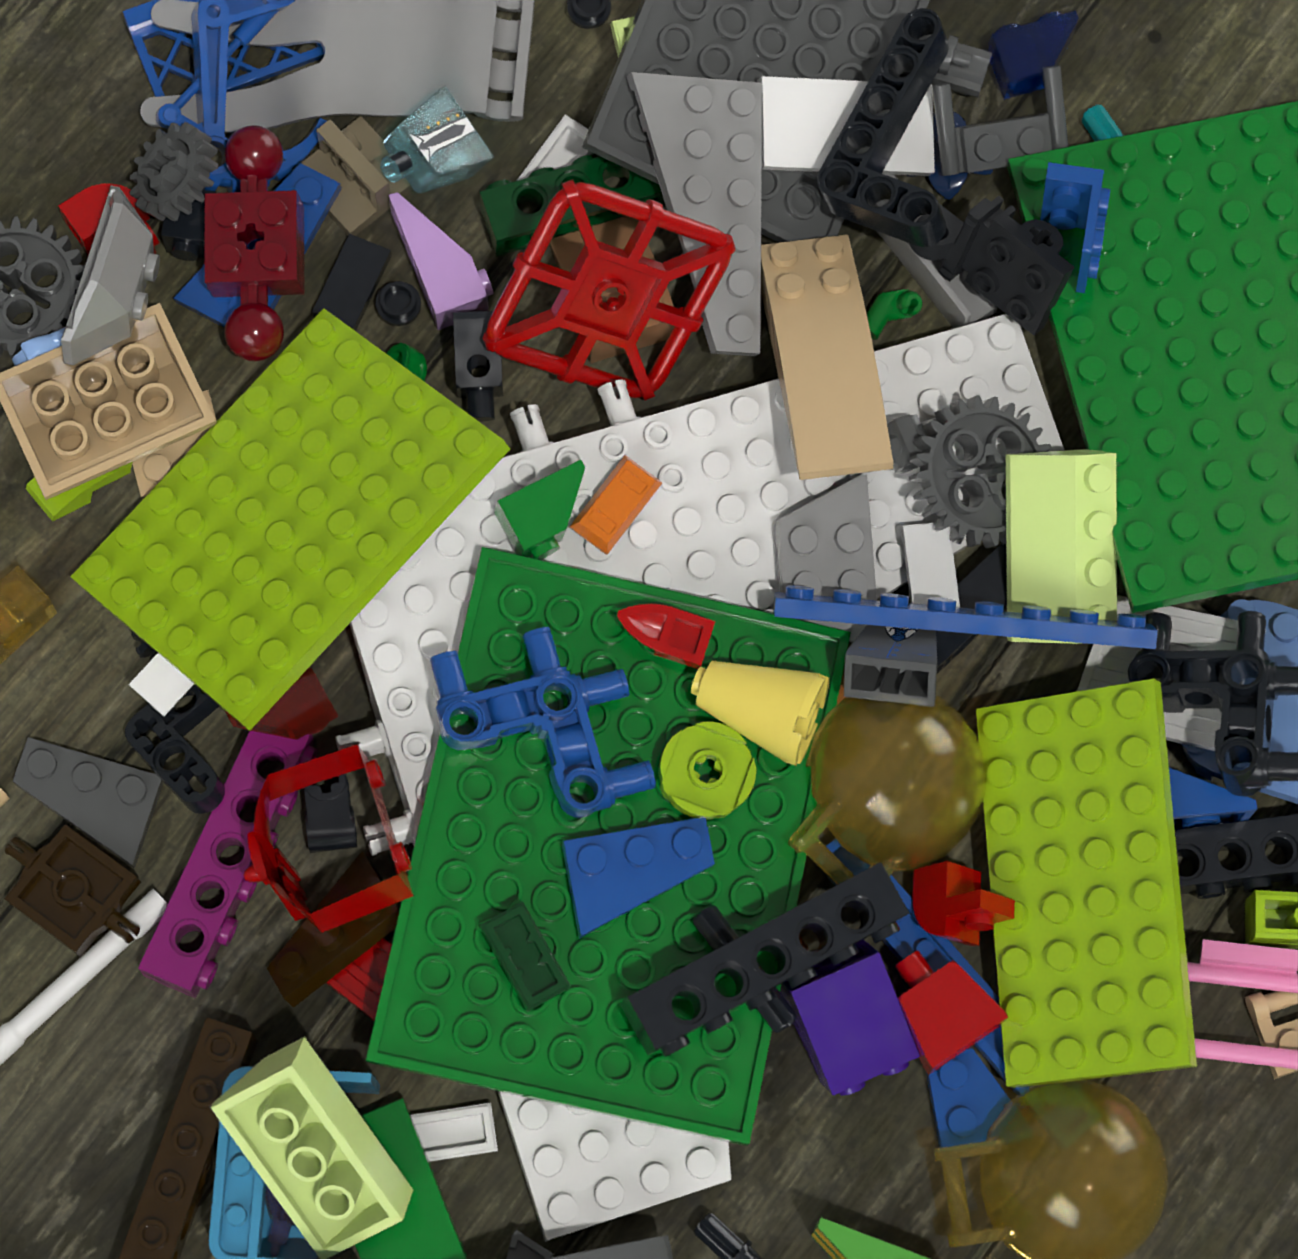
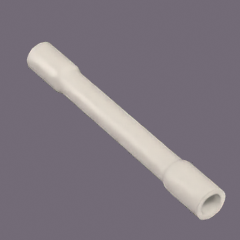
M154 889L150 890L123 915L140 927L139 934L135 936L122 926V928L129 932L134 940L141 938L161 920L168 904ZM110 930L11 1021L1 1025L0 1065L24 1044L26 1038L131 943L127 944Z

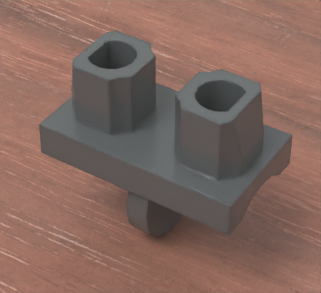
M924 35L919 40L927 39L931 35ZM950 35L948 53L932 84L950 83L954 93L967 97L970 95L979 97L992 53L958 43L959 37ZM905 72V73H903L902 75L907 76V75H909L911 72Z

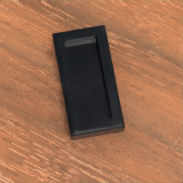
M349 234L312 311L313 317H316L324 308L356 331L392 257L391 250Z

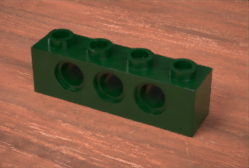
M594 154L577 158L571 165L554 170L553 167H544L532 172L529 178L515 182L500 180L490 184L486 190L480 192V211L497 257L527 247L549 202L559 190L563 189L562 183L573 179L574 183L594 184L643 202L651 199L660 202L663 207H666L660 185L601 156L597 157ZM610 177H619L626 182V185L621 188H611L604 181ZM525 202H534L541 209L536 213L527 214L518 207ZM582 202L591 227L625 217V215L588 202ZM571 207L567 209L553 238L579 230Z

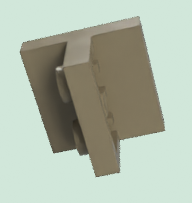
M359 116L342 130L329 119L316 130L319 149L301 162L303 165L340 183L342 189L328 215L347 236L349 234L358 235L390 209V194L398 192L402 197H405L420 185L419 178L410 168L400 173L395 161L389 158L396 153L362 116Z

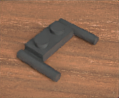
M1061 66L1043 67L1047 113L956 128L950 83L932 85L942 175L949 176L962 172L972 173L1008 167V159L1069 147Z

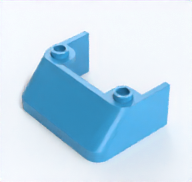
M242 1067L233 1071L224 1082L222 1095L253 1067ZM329 1071L343 1092L380 1093V1084L372 1073ZM220 1122L209 1233V1247L212 1255L216 1259H318V1255L297 1226L282 1225L283 1207Z

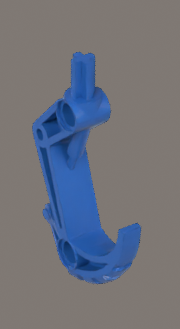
M201 0L192 11L195 81L174 104H165L158 109L156 121L163 128H169L170 123L173 122L179 126H182L184 122H188L212 138L210 144L220 150L222 162L218 169L210 172L209 178L214 181L213 186L204 187L203 190L216 191L221 186L227 187L228 193L240 192V180L229 171L225 161V147L229 140L225 137L228 58L240 45L246 47L278 12L288 7L295 0ZM241 24L232 34L234 39L228 45L229 27ZM195 94L197 123L181 114V108ZM322 118L317 119L308 135L299 144L283 151L281 168L268 181V187L271 180L280 181L291 173V169L294 166L300 164L308 156L318 142L316 130L326 123V120Z

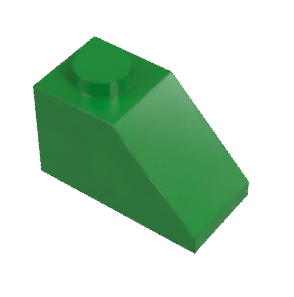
M582 460L497 501L494 514L517 555L524 557L533 556L534 559L541 560L560 549L558 543L562 541L586 468Z

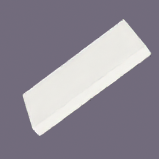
M766 76L759 78L757 82L762 83V170L819 172L869 81ZM932 84L928 88L882 174L930 176L935 173ZM890 109L879 112L877 116L888 113ZM870 147L861 148L856 154L864 153Z

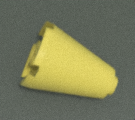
M711 661L707 669L699 667L691 686V694L697 696L696 706L786 764L797 766V764L802 762L817 729L818 723H815L819 708H824L830 678L815 672Z

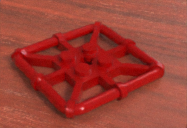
M572 179L561 184L563 189L559 190L549 202L524 253L517 254L513 262L515 270L489 318L486 332L483 335V341L488 351L495 352L506 359L555 374L559 381L568 384L577 381L599 388L611 382L612 387H615L616 380H625L630 398L643 397L644 401L655 397L654 392L666 381L692 332H697L704 321L701 315L726 272L736 247L731 235L723 233L714 226L665 210L660 202L651 199L643 202L594 184L574 183ZM582 202H588L639 220L624 250L596 240ZM569 207H571L585 244L570 272L540 262ZM657 227L706 244L663 263L642 256ZM707 266L685 307L676 308L659 302L670 281ZM531 278L561 288L551 309L506 327ZM616 287L620 293L619 297H610L607 302H602V292L608 288ZM652 318L675 327L647 375L636 343L649 319ZM558 327L579 334L569 354L563 357L520 344ZM597 340L624 348L635 380L584 365Z

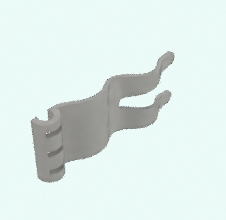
M160 0L153 6L151 18L153 23L159 28L192 34V11L199 2ZM295 0L288 7L278 12L248 45L279 47L319 43L324 49L323 59L320 63L272 82L226 92L225 133H234L238 129L250 125L273 129L304 120L338 115L423 117L455 114L458 112L474 113L478 117L495 121H520L523 119L535 0ZM496 11L522 12L521 20L497 18ZM241 24L229 27V43L234 39L232 34ZM492 50L517 53V60L504 61L492 58ZM488 90L513 93V101L489 99ZM195 94L181 108V114L197 123ZM181 95L150 97L142 103L140 110L144 122L150 126L161 127L156 121V112L165 104H174Z

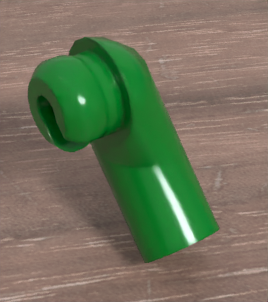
M909 289L879 294L866 313L872 340L879 338L887 322L907 319L918 314L923 306L921 296Z

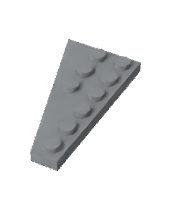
M631 72L626 77L631 92H635L641 112L639 115L643 132H647L655 158L653 165L667 210L714 226L723 233L731 235L736 247L726 272L701 315L704 320L702 326L711 354L756 356L760 354L762 83ZM678 234L683 254L706 245ZM707 266L690 273L694 289Z

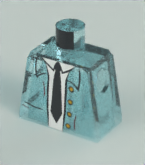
M444 86L383 140L384 147L389 155L382 158L381 170L384 176L391 182H398L406 178L414 191L422 194L471 178L494 156L447 87Z

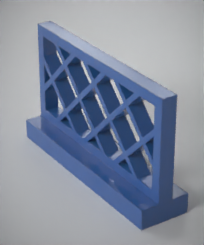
M152 0L123 11L125 24L155 97L165 96L162 86L169 72L191 81V84L195 81V74L173 65L181 45L183 44L193 49V40L185 37L187 33L180 32L178 34L169 29L159 28L153 23L151 10L160 0ZM179 0V1L200 2L201 0ZM161 34L174 40L175 44L165 62L149 55L143 40ZM315 43L317 48L301 54L285 46L266 47L275 51L268 66L258 69L243 62L250 48L249 45L243 46L237 59L228 58L227 64L234 67L227 80L226 92L236 91L323 59L324 49L319 43ZM281 54L289 57L278 62ZM153 65L163 69L159 78ZM239 70L247 72L244 75L236 77Z

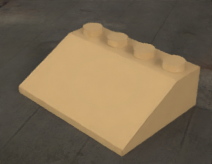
M160 303L147 308L142 321H135L130 337L75 365L64 364L62 346L0 373V402L45 500L214 426L217 423Z

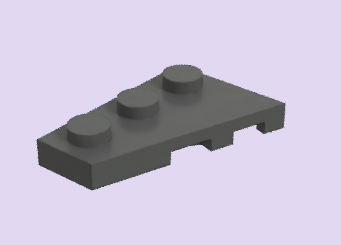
M28 737L13 778V783L58 816L69 821L88 837L106 847L135 869L164 784L156 774Z

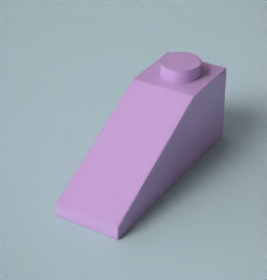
M398 192L390 194L391 214L437 330L453 325V312L488 311L487 296L493 294V289L486 270L481 269L477 271L472 256Z

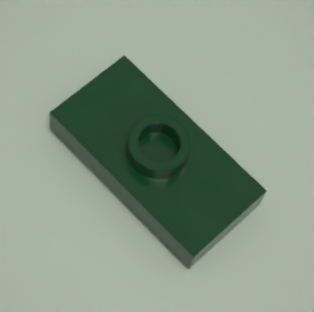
M523 901L479 926L527 1012L571 988L569 981Z

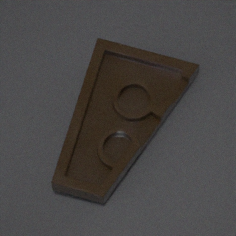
M363 851L313 912L384 881L373 862ZM392 904L325 932L319 931L306 919L267 967L283 998L294 1008L396 928L400 910L399 904Z

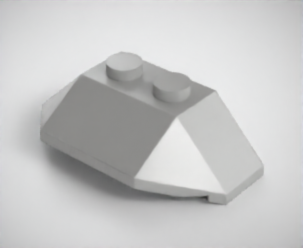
M110 186L74 303L61 338L64 364L75 365L130 337L135 321H142L146 314L148 293L144 292L147 282H155L157 278L160 255L154 254L152 233L120 187Z

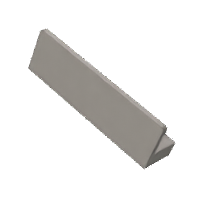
M884 174L897 179L894 175ZM881 200L874 207L883 206L889 200ZM878 232L953 329L986 320L996 313L998 307L964 281L968 274L967 271L963 270L949 282L938 272L942 266V259L928 260L922 258L911 249L909 243Z

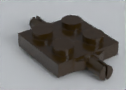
M66 824L49 844L38 851L24 843L19 837H14L11 842L23 853L7 844L5 853L25 867L23 868L20 880L5 897V900L79 957L85 953L98 935L106 931L107 928L122 938L127 944L131 943L134 938L122 926L135 936L139 934L140 927L120 912L123 904L139 886L141 881L137 876Z

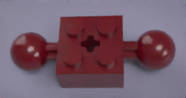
M250 125L234 132L225 147L226 165L229 171L240 180V192L205 193V284L213 297L241 296V306L237 307L227 319L225 339L231 351L239 358L257 362L273 356L280 348L284 337L282 320L268 306V296L305 295L304 205L296 190L268 191V181L281 168L283 148L280 140L272 131L262 126ZM255 239L262 240L256 242L255 249H248L247 246L251 241Z

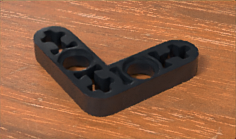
M194 684L183 696L196 697L194 705L189 710L175 712L174 706L163 717L148 703L129 720L125 728V737L138 756L189 810L194 813L203 814L219 806L225 795V787L215 771L183 737L220 706ZM148 730L155 733L161 741L156 747L146 736H143ZM176 753L185 754V760L180 767L174 770L164 769V764L170 756ZM193 776L203 787L207 788L202 794L194 791L188 781Z

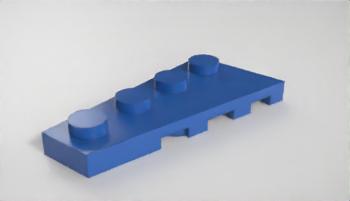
M300 163L274 191L296 190L304 205L305 255L342 187L339 182ZM255 239L251 241L247 246L248 249H255L256 242L262 240ZM205 265L173 298L177 304L224 328L230 314L237 307L241 306V296L213 297L205 284ZM282 295L268 296V306L274 310Z

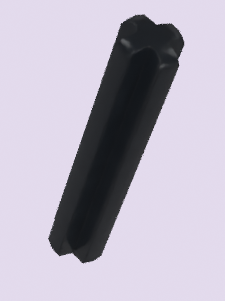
M715 905L706 907L693 919L694 925L713 950L739 938ZM757 962L759 968L765 973V971L762 969V967H761V966L759 965V963ZM775 987L772 991L776 998L758 1007L757 1010L772 1030L779 1033L795 1022L797 1014L777 987Z

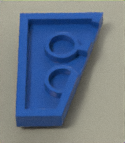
M695 818L563 841L562 848L579 939L604 924L632 911L652 898L711 868L715 863L706 818Z

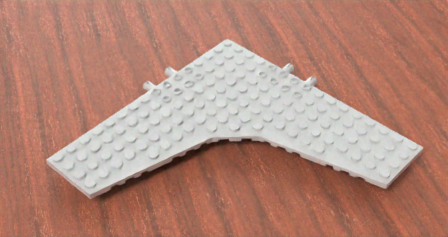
M1007 314L874 351L887 424L896 418L908 414H917L920 422L936 418L935 412L944 407L950 410V403L959 399L967 403V399L980 395L984 404L985 400L995 396L998 397L999 410L1004 405L1012 402L1015 404V418L1026 413L1031 415L1026 426L1029 431L1039 427L1043 429L1040 436L1036 439L1038 445L1051 444L1052 448L1048 452L1065 451L1020 324ZM779 379L643 418L636 417L626 387V381L616 380L615 387H612V383L609 382L598 388L610 426L555 443L548 440L538 405H528L527 412L524 411L523 407L511 412L510 416L514 422L523 451L503 457L350 622L365 675L371 705L377 721L375 722L376 726L342 736H335L338 751L358 744L366 757L383 752L385 756H388L405 809L403 811L404 816L390 819L397 843L402 842L405 845L412 842L414 845L440 733V723L435 708L437 705L436 701L440 699L430 658L448 651H457L458 653L482 547L516 554L494 514L497 501L579 460H582L586 467L562 541L558 543L560 549L550 556L541 559L542 561L774 614L775 592H780L776 522L778 519L859 475H867L877 601L880 600L881 594L892 593L908 583L902 527L903 525L935 523L939 518L936 513L923 517L922 513L929 505L927 499L914 500L913 498L918 491L922 490L921 483L909 481V477L920 472V467L905 473H895L893 468L869 473L799 480ZM997 437V451L1000 455L1005 457L1006 446L1004 442ZM954 441L953 452L958 459L963 460V447L960 443ZM626 455L660 480L662 485L608 555H605L569 527ZM1006 466L989 470H980L978 467L963 472L946 471V476L950 479L976 474H986L990 477L1006 472ZM1003 483L1001 492L1006 500V485ZM960 486L958 491L959 499L963 505L968 507L970 501L969 494ZM966 535L962 539L952 542L953 555L962 551L967 546ZM382 822L363 826L372 856L390 849ZM498 1091L545 1241L731 1180L729 1143L726 1141Z

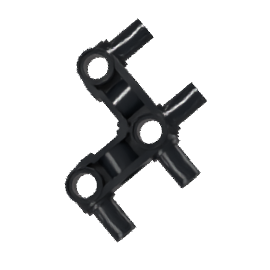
M1256 611L1239 613L1236 649L1170 651L1171 617L1163 613H1149L1145 615L1146 624H1152L1158 630L1156 649L1142 648L1136 654L1128 667L1129 682L1161 679L1163 712L1183 713L1185 708H1219L1222 715L1221 727L1215 731V757L1227 790L1236 796L1245 797L1257 793L1261 788L1271 786L1272 781H1298V752H1272L1271 750L1274 700H1277L1278 695H1298V666H1278L1277 662H1273L1264 651L1265 615ZM1246 678H1256L1250 684H1239L1242 680ZM1239 763H1251L1244 770H1232Z

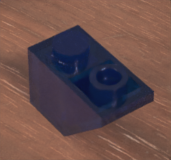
M1076 10L1064 14L1059 11L1050 12L1040 17L1036 22L1022 26L1018 23L1008 24L992 34L988 52L992 53L990 63L1004 100L1045 88L1043 67L1059 64L1076 29L1079 19Z

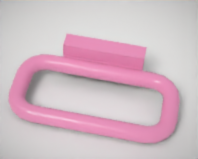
M1203 939L1199 951V963L1187 962L1189 981L1298 993V950ZM1194 1038L1196 1058L1298 1069V1050Z

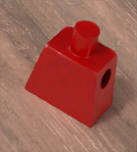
M917 950L895 966L910 987L908 991L898 997V1001L919 1051L921 1063L928 1075L996 1030L1008 1018L1006 1012L955 961L949 962L934 972L921 952Z

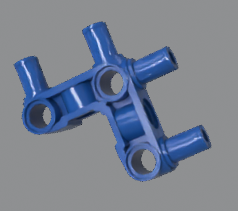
M550 627L534 629L523 634L533 675L530 679L474 693L473 691H468L457 651L443 652L430 658L440 699L436 701L437 705L435 708L440 723V735L444 743L456 750H467L495 745L499 738L530 731L532 735L537 734L538 738L544 739L552 767L549 778L562 810L569 816L585 818L595 811L610 808L612 804H615L616 798L656 787L655 776L649 760L609 771L606 767H603L587 713L589 712V706L628 697L629 687L623 669L584 679L580 675L570 674L566 667H561ZM551 690L559 691L566 696L568 707L561 711L552 710L546 706L543 695ZM457 714H464L473 719L476 729L468 735H460L452 730L449 720ZM575 782L587 783L594 792V800L584 804L576 802L570 794V785Z

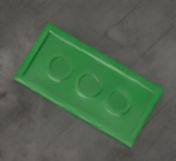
M402 1098L362 1115L363 1120L412 1187L413 1193L402 1221L355 1244L360 1259H468L405 1099Z

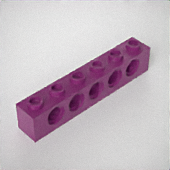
M269 713L266 714L271 716L269 718H272L270 720L275 725V729L272 728V725H269L271 726L270 728H268L267 724H264L266 725L265 727H263L262 723H259L261 724L260 726L258 724L255 725V727L282 731L275 716ZM290 722L288 724L297 740L249 731L224 784L225 795L223 801L217 808L212 810L138 967L144 977L195 999L201 988L207 990L210 987L218 969V963L213 962L221 944L228 946L233 939L239 920L234 918L241 901L245 903L250 901L258 883L248 882L243 876L244 871L253 864L248 848L247 833L254 831V822H244L240 819V813L246 805L258 802L260 791L266 780L260 776V770L264 764L270 761H278L285 766L284 769L316 759L318 749L313 747L315 741L311 731ZM298 791L270 801L269 824L274 848L279 836L274 830L281 815L285 817L290 815L296 803ZM229 846H240L245 850L243 859L236 865L228 866L220 862L221 853ZM217 888L224 891V900L218 907L206 909L200 906V898L208 889ZM197 931L204 935L203 945L197 951L187 953L180 950V941L188 932Z

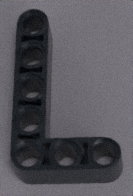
M915 9L902 20L817 176L818 187L827 207L833 214L919 247L933 246L945 235L946 221L939 203L931 192L884 175L882 172L948 53L949 44L941 20L937 13L931 9ZM924 35H931L927 39L919 40ZM905 72H911L905 77L898 78L899 75ZM890 109L888 113L877 116L879 112ZM870 147L864 153L856 154L861 148ZM849 185L847 189L835 192L840 186ZM881 200H889L883 206L874 207ZM921 215H930L922 222H914Z

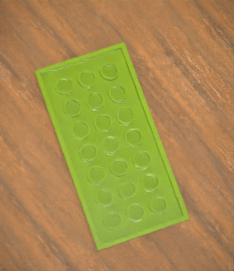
M1148 679L977 708L976 716L990 890L992 893L1015 900L1014 919L994 923L1000 1007L1008 1015L1007 1020L1001 1024L1006 1086L1017 1088L1197 1067L1161 682L1156 679Z

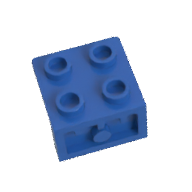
M1048 162L1040 220L1048 222L1061 230L1085 229L1076 292L1085 293L1087 278L1097 279L1111 189L1101 188L1104 170Z

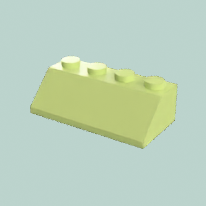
M1081 449L1005 454L1007 612L1022 613L1023 606H1042L1051 608L1052 616L1070 617V610H1089L1098 612L1099 620L1117 621V557L1112 533L1113 526L1117 524L1116 453ZM1007 637V641L1079 644L1075 642Z
M305 1037L262 1059L212 1104V1111L320 1259H327L403 1220L413 1193L412 1187Z

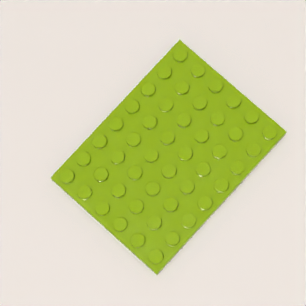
M323 308L219 418L217 423L202 436L70 577L250 731L509 452L510 448L504 439Z

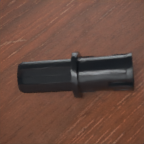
M707 1214L694 1229L695 1235L720 1259H762L750 1247L752 1245L750 1240H747L745 1243L741 1241L714 1214Z

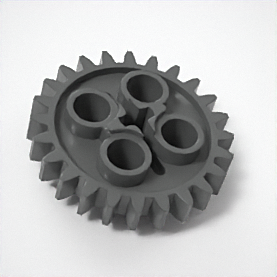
M18 217L13 218L11 228L4 229L0 221V259L11 254L18 256L14 264L0 266V357L4 350H6L12 359L22 350L21 343L66 327L85 265H78L83 260L78 249L70 250L72 244L67 235L56 240L57 232L53 225H50L40 233V226L37 219L34 218L29 223L27 229L22 228ZM46 275L57 277L54 284L49 287L36 286L37 282ZM4 283L13 289L9 294ZM21 285L23 286L26 295L18 290L21 287ZM35 300L46 305L50 304V307L44 309L36 305ZM22 312L33 314L32 319L28 323L23 325L12 323L14 318Z
M980 395L967 399V403L959 399L950 403V410L947 407L937 410L935 412L937 421L930 420L922 425L928 436H920L913 441L923 451L920 454L909 457V462L920 467V472L911 475L909 481L921 483L922 490L918 491L913 498L914 500L927 499L929 505L924 509L923 517L936 513L939 518L934 529L940 531L950 526V541L952 542L960 540L966 535L967 547L980 545L981 541H983L985 548L997 546L999 540L1003 545L1006 544V500L1001 492L1002 484L1006 485V472L990 477L986 474H976L950 479L947 478L946 471L963 472L978 467L980 470H989L1006 466V457L1000 455L996 448L997 437L1004 442L1006 454L1048 452L1052 448L1051 444L1038 445L1036 439L1040 436L1043 429L1039 427L1029 431L1026 426L1031 415L1026 413L1015 418V404L1012 402L1004 405L999 410L998 397L995 396L985 400L984 404ZM954 440L963 447V460L958 459L953 452ZM960 486L969 494L970 501L968 507L963 505L959 499L958 491Z

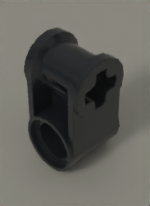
M346 774L332 777L333 780H339V782L331 784V792L323 793L320 786L314 784L304 788L307 809L305 811V822L310 853L358 847L354 809L351 806L349 782Z

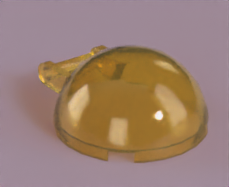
M938 695L935 697L934 707L845 697L826 715L814 735L806 766H811L812 795L818 805L793 833L788 844L797 853L804 851L837 885L855 875L817 838L826 827H828L843 848L862 862L870 865V867L881 862L889 876L895 871H911L927 866L947 856L965 839L979 816L985 798L987 775L984 754L973 729L956 708Z
M1078 1080L1032 1086L1003 1106L1005 1108L989 1128L986 1140L934 1148L936 1161L942 1162L952 1233L947 1234L949 1247L1003 1240L1009 1249L1023 1259H1124L1135 1252L1147 1240L1157 1225L1164 1209L1168 1191V1166L1161 1140L1146 1115L1137 1105L1121 1093L1102 1084ZM981 1155V1194L993 1227L972 1230L961 1158Z

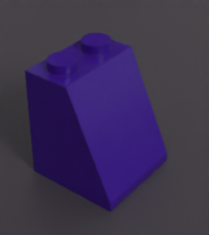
M865 940L855 944L859 953L835 966H833L830 959H827L814 966L818 974L817 976L793 989L788 981L782 983L780 993L797 1014V1019L793 1024L818 1078L832 1096L838 1093L839 1095L853 1094L866 1085L865 1081L880 1074L884 1076L897 1074L909 1066V1061L920 1057L881 955Z

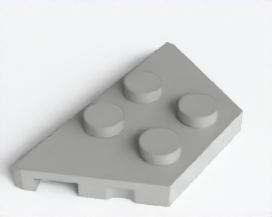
M859 475L778 519L775 527L780 592L785 593V588L788 585L814 588V595L833 597V590L843 589L861 592V599L877 601L867 475ZM797 619L851 632L849 642L852 643L866 627L864 624Z

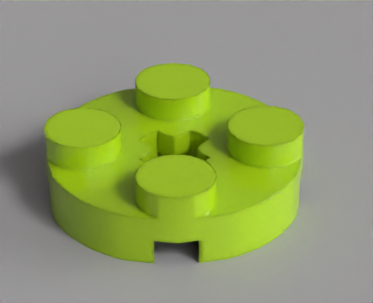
M701 722L679 731L669 740L659 760L658 775L662 795L678 811L689 817L706 818V820L726 817L742 805L751 793L755 783L756 765L754 757L752 759L750 750L746 746V741L741 734L731 727L717 722ZM706 758L715 761L713 769L720 772L719 779L711 778L707 783L700 781L699 773L694 771L695 763L702 765Z

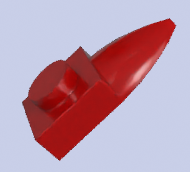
M639 604L617 612L619 621L628 633L641 644L655 650L654 655L696 669L701 667L715 621L661 604Z

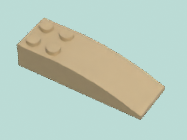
M849 235L761 245V294L799 480L893 469V457L877 364Z

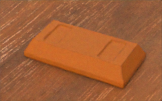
M625 455L569 528L605 555H608L662 485V482Z

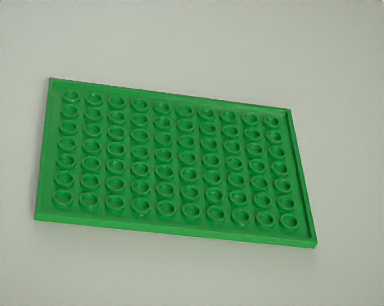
M1298 101L1008 159L1007 169L1022 223L1041 219L1048 162L1104 170L1101 188L1111 189L1097 279L1087 278L1085 293L1076 292L1085 229H1058L1063 237V247L1059 255L1072 264L1074 269L1056 305L1051 309L1049 319L1085 448L1116 453L1117 524L1113 526L1112 533L1117 562L1131 612L1137 613L1298 580Z
M482 547L458 649V657L468 691L476 693L530 679L533 671L523 634L534 629L550 627L561 667H566L570 674L580 675L584 679L623 669L629 687L628 697L589 706V712L587 713L603 767H606L609 771L649 760L655 776L656 787L616 798L615 804H612L610 808L595 811L585 818H575L562 810L549 778L552 767L544 739L538 738L537 734L532 735L530 731L499 738L495 745L476 749L456 750L444 743L439 733L411 857L412 869L408 871L407 875L413 896L401 902L365 1062L748 1146L750 1145L772 1028L757 1008L749 1011L746 1003L729 1012L733 1021L707 1034L702 1026L687 1035L691 1044L664 1057L661 1049L647 1056L620 1003L628 996L714 951L693 923L694 917L706 907L715 905L739 937L797 907L843 675L845 654L848 649L851 632L792 618L774 617V614ZM639 604H661L715 621L701 667L706 669L711 661L815 672L829 677V689L824 708H819L815 723H818L817 729L802 762L797 764V766L786 764L741 735L747 743L746 746L750 750L752 759L754 757L756 765L755 783L747 799L724 818L706 820L715 864L704 872L652 898L632 911L604 924L579 939L562 848L563 841L695 819L678 811L662 795L658 775L659 760L669 740L686 727L706 721L724 724L696 706L697 696L691 694V686L698 669L654 655L655 650L641 644L628 633L619 621L617 612ZM551 690L543 695L546 706L552 710L561 711L568 707L566 696L559 691ZM457 714L449 720L452 730L457 734L468 735L476 729L473 719L467 715ZM706 758L702 765L695 763L694 771L699 773L700 781L707 783L711 778L719 779L720 772L713 769L715 761ZM575 782L570 785V794L576 802L584 804L594 800V792L587 783ZM522 901L571 985L570 989L529 1012L523 1006L479 928L484 922ZM759 951L757 955L759 965L766 974H776L778 969L776 958L767 951ZM716 974L714 984L718 993L725 997H734L736 992L734 980L727 974ZM781 984L777 986V989L779 991L781 988ZM675 996L673 998L672 1010L674 1014L682 1020H691L694 1008L690 1000L683 996Z

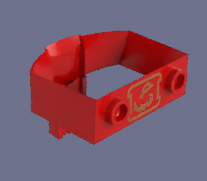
M357 744L269 774L260 791L255 810L254 831L247 833L248 848L253 864L244 871V879L248 882L270 884L295 921L307 918L321 932L413 896L406 871L412 869L411 862L403 843H397L380 790L381 787L386 786V782L377 760L369 761ZM365 768L398 875L311 913L305 904V900H307L305 891L299 884V881H301L300 874L278 848L274 849L269 824L270 801L317 782Z

